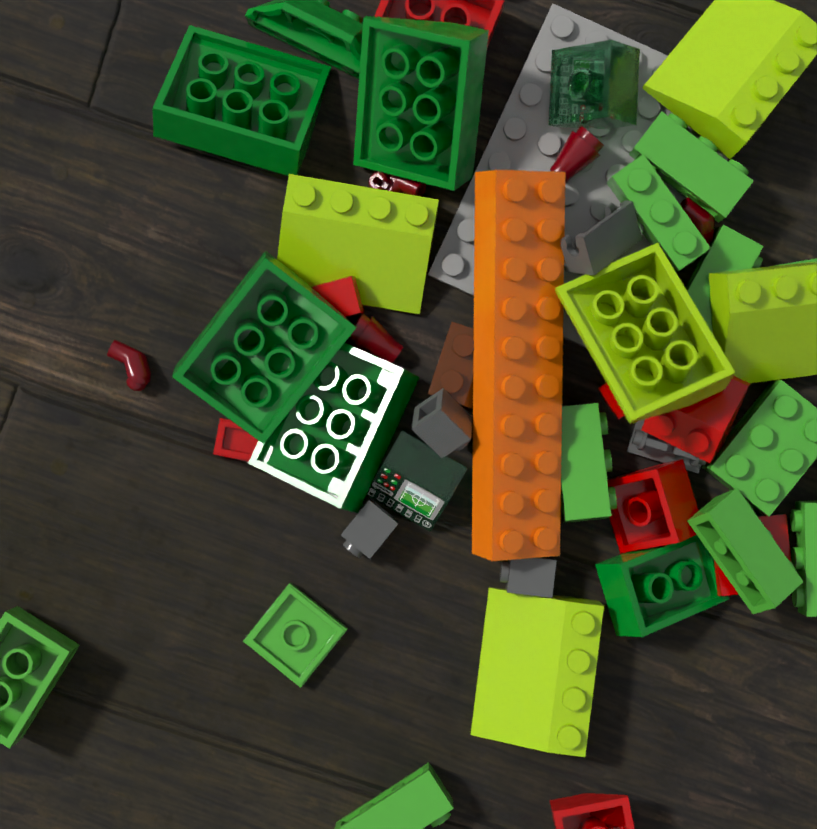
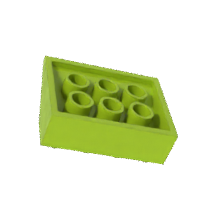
M714 0L644 84L642 89L674 115L681 118L700 136L714 143L722 154L731 159L749 141L817 55V23L802 11L775 0Z
M289 174L282 213L277 260L297 274L310 287L355 276L362 305L420 315L439 199Z
M659 243L610 263L594 276L585 274L555 288L557 296L629 423L687 407L725 390L735 374L734 369Z
M817 261L709 273L713 336L734 369V376L748 383L817 375Z
M489 587L471 726L472 736L547 753L585 757L604 605L600 601L553 595L552 598L514 594L507 593L506 589Z

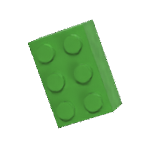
M783 380L771 381L727 435L722 448L712 462H706L702 468L729 490L738 488L755 511L770 517L817 458V408Z
M18 606L5 611L0 619V743L9 749L23 738L80 646Z

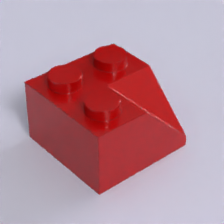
M584 793L549 800L555 829H635L628 795Z

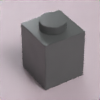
M442 388L414 408L412 430L436 454L444 458L453 451L462 450L469 443L472 435L473 417Z
M370 498L342 532L341 536L346 539L343 546L358 558H361L364 554L370 559L396 528L399 521Z
M554 557L502 560L500 582L506 583L505 589L507 593L552 598L557 560Z

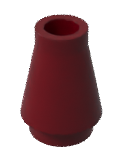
M581 126L576 132L572 131L556 161L549 170L551 172H565V184H567L573 176L601 156L598 152L604 145L587 129Z
M362 313L354 322L357 328L348 338L352 342L351 346L384 359L389 363H393L400 354L403 345L397 342L373 315L369 318Z

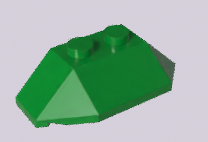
M273 0L247 10L245 17L249 26L359 80L363 18L356 13L346 9L340 13L330 8V2L327 0Z

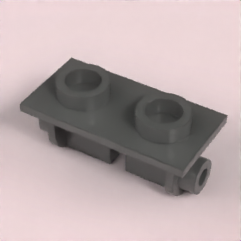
M645 419L636 422L627 452L662 463L683 459L686 470L699 473L701 465L704 466L706 464V461L642 431Z

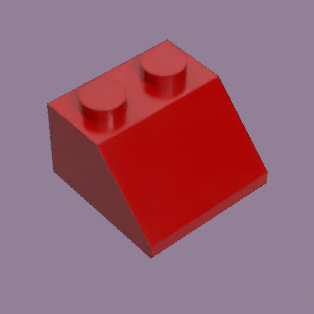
M733 376L725 390L693 405L647 418L641 430L711 463L727 438L750 383Z
M683 459L654 465L607 479L608 487L614 486L616 492L617 509H611V517L609 518L620 554L680 543L697 535L687 522L699 510Z

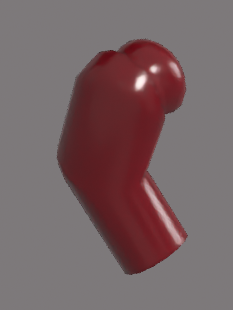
M375 172L369 178L370 188L398 193L403 192L421 197L424 195L427 187L425 183L383 172Z
M685 198L680 203L681 207L708 245H710L714 239L715 218L691 198Z
M114 340L107 356L125 364L128 377L126 383L131 390H144L151 379V371L146 355L118 340Z

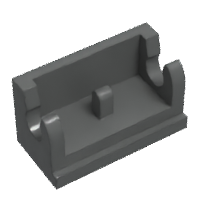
M623 201L618 209L615 208L613 203L606 206V218L585 233H579L576 236V246L578 249L575 250L573 248L569 235L562 238L561 248L565 259V272L594 276L642 240L633 201Z

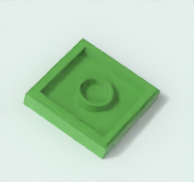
M290 582L243 642L301 688L348 628Z

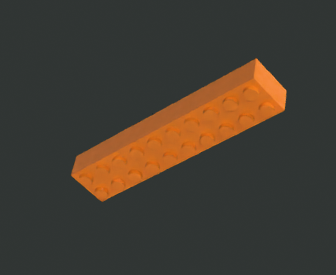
M521 170L475 172L472 554L490 561L560 556L564 306L557 296L555 288L564 284V255L561 248V240L565 237V172Z

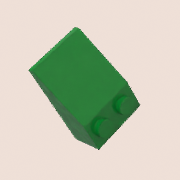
M697 535L680 543L622 553L595 564L616 636L644 637L730 599L729 596L717 595L714 558Z

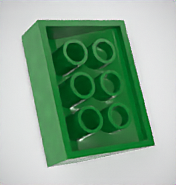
M374 16L364 17L353 165L455 191L473 177L489 30L450 22Z
M189 25L153 106V136L283 175H298L309 146L330 76L331 66Z
M265 251L176 364L172 377L264 444L357 327L297 274Z
M344 343L266 442L263 444L258 441L248 464L340 509L358 513L420 377Z

